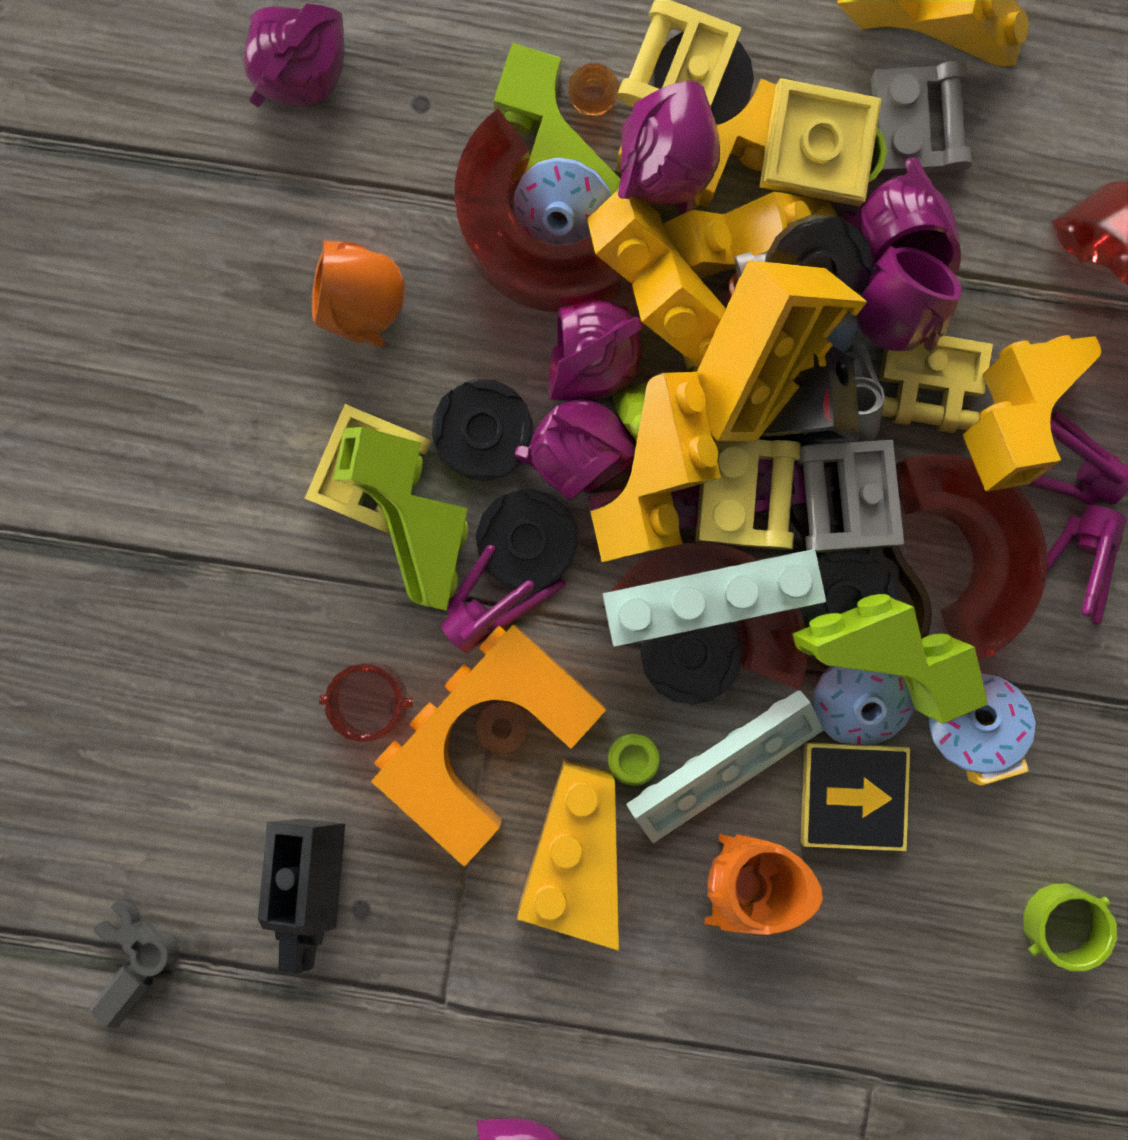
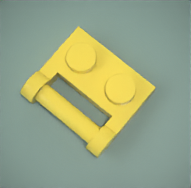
M654 0L648 15L651 21L629 78L622 80L617 98L623 104L633 108L636 102L659 90L648 84L668 33L676 28L683 31L684 34L663 87L684 81H696L704 87L711 107L742 27L672 0Z
M344 404L305 499L390 534L386 517L379 504H377L375 511L361 506L366 496L365 491L351 484L333 480L344 428L364 427L421 442L419 456H426L432 441Z
M712 436L718 450L717 462L721 478L700 484L695 542L792 550L794 533L789 532L793 469L794 461L800 460L801 443L786 440L769 441L759 439L757 441H717ZM759 459L773 460L767 530L753 529Z

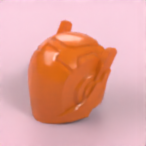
M323 240V251L318 260L312 290V318L314 324L358 344L364 342L374 347H384L385 340L379 334L384 332L398 318L405 299V281L398 266L390 257L367 250L359 244Z
M738 834L735 837L719 835L718 841L723 843L724 847L720 855L713 859L709 870L707 898L712 904L713 914L705 917V925L720 927V930L769 936L783 933L802 925L819 910L823 900L822 888L810 867L800 857L787 848L769 841Z

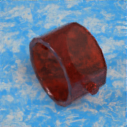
M374 662L352 665L339 672L328 685L326 695H320L319 704L325 705V714L333 729L346 739L358 742L377 740L395 729L404 717L406 708H413L414 703L413 698H407L406 687L399 675L388 666ZM366 670L378 673L389 682L394 691L396 700L394 715L387 726L381 730L368 732L356 729L346 722L340 712L338 697L341 686L350 675L357 671Z

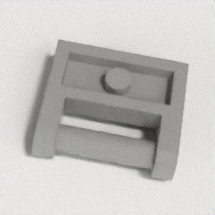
M949 61L938 66L876 69L871 77L872 96L882 98L877 127L884 135L887 148L885 165L878 176L907 174L908 170L905 163L908 158H917L925 173L956 172L972 166V151L970 147H966L962 84L966 82L967 78L966 64L964 62ZM928 89H941L945 150L932 151Z
M893 440L814 444L800 448V460L797 461V465L803 466L810 536L805 537L806 551L815 549L816 553H826L843 550L897 547L904 544ZM837 462L844 527L843 533H831L824 463Z

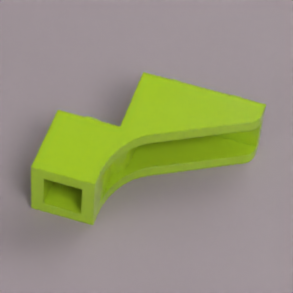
M512 42L493 102L496 121L501 122L505 129L518 135H530L531 132L537 133L526 171L540 161L553 158L577 160L595 170L609 186L611 195H613L619 189L621 179L566 123L558 109L556 97L562 79V58Z
M364 427L344 428L333 480L351 484L365 491L383 510L409 599L416 604L447 611L448 601L455 594L458 583V576L455 571L458 553L464 546L468 535V524L465 520L468 508L411 495L412 486L417 484L422 472V458L419 456L421 442Z
M877 594L865 597L858 601L857 608L842 614L830 613L818 616L810 621V627L792 634L798 650L807 655L816 656L825 665L899 675L909 690L914 709L941 724L988 705L975 646L942 633L929 635L921 639L914 607L890 598L889 595Z

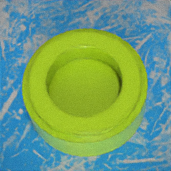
M635 732L626 733L616 738L611 744L608 751V764L612 774L620 782L631 786L641 785L651 780L658 770L660 762L659 753L654 743L647 736Z

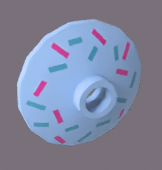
M553 158L536 163L523 174L514 192V212L520 228L534 244L551 253L572 256L587 253L594 249L587 218L612 195L609 186L595 170L577 160ZM552 212L563 213L568 221L558 219Z
M830 666L822 674L814 690L813 709L823 730L833 740L843 744L876 745L891 739L907 724L914 710L909 690L899 675ZM867 703H877L872 710L861 712Z
M981 673L988 705L944 724L929 717L928 725L933 743L945 759L963 770L989 774L1005 771L1023 759L1034 741L1036 722L1029 701L1016 686L999 676ZM979 710L988 711L993 716L994 723L988 726L980 724L976 720L975 712Z

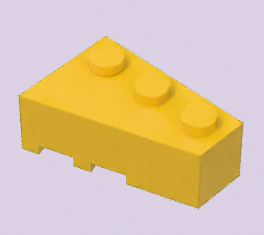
M748 260L697 370L699 383L706 397L705 409L711 435L717 441H757L800 387L793 380L814 354L823 358L833 346L827 340V337L849 311L856 316L867 301L826 268Z
M564 758L519 903L517 919L619 951L615 780L611 772Z

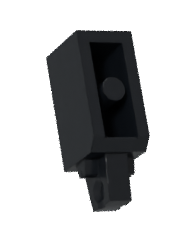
M309 819L267 822L258 921L262 929L275 931V939L279 940V971L302 973L303 971L313 969L316 949L318 945H322L324 933L336 929L345 823Z

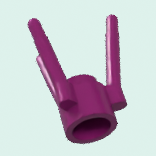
M1054 412L1052 419L1057 424L1050 421L1052 435L1085 460L1077 473V479L1082 482V486H1075L1044 476L1038 477L1030 485L1076 497L1088 505H1094L1098 499L1110 505L1120 501L1128 492V466L1120 462L1117 456L1103 449L1061 412Z
M1088 505L1084 510L1082 518L1070 516L1064 532L1030 576V583H1039L1074 537L1079 539L1076 547L1087 554L1095 556L1081 613L1085 617H1089L1092 614V623L1095 625L1101 624L1107 604L1116 554L1123 539L1122 533L1128 521L1127 517L1115 510L1096 505Z
M488 545L456 595L448 602L447 612L449 616L440 626L448 639L457 648L468 654L479 643L482 644L499 625L504 628L563 589L566 585L565 580L559 579L511 610L509 609L533 590V581L528 580L489 611L475 599L466 604V599L495 553V547Z

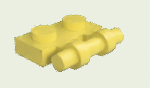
M942 336L931 352L924 348V342L909 351L883 349L879 381L898 384L895 398L885 396L882 416L890 417L891 422L908 426L913 421L936 425L937 431L954 433L956 429H970L979 421V412L962 409L964 395L979 398L985 394L986 382L982 374L990 366L993 344ZM918 388L943 392L941 405L917 402Z

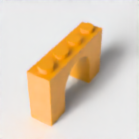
M515 624L507 632L499 625L479 647L485 654L481 661L472 670L466 664H463L444 685L451 694L441 705L436 708L429 702L411 721L409 726L416 731L403 746L396 740L393 741L374 762L381 771L371 782L464 867L500 828L502 818L459 779L452 767L449 757V737L453 725L460 714L469 707L484 701L504 700L513 702L531 712L571 749L606 711L605 706Z

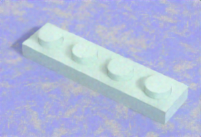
M815 549L602 594L614 647L826 602Z
M800 689L786 699L777 701L769 710L745 726L733 730L724 740L701 755L689 759L683 767L659 783L647 787L639 796L628 802L626 805L651 842L655 843L824 731L811 702Z

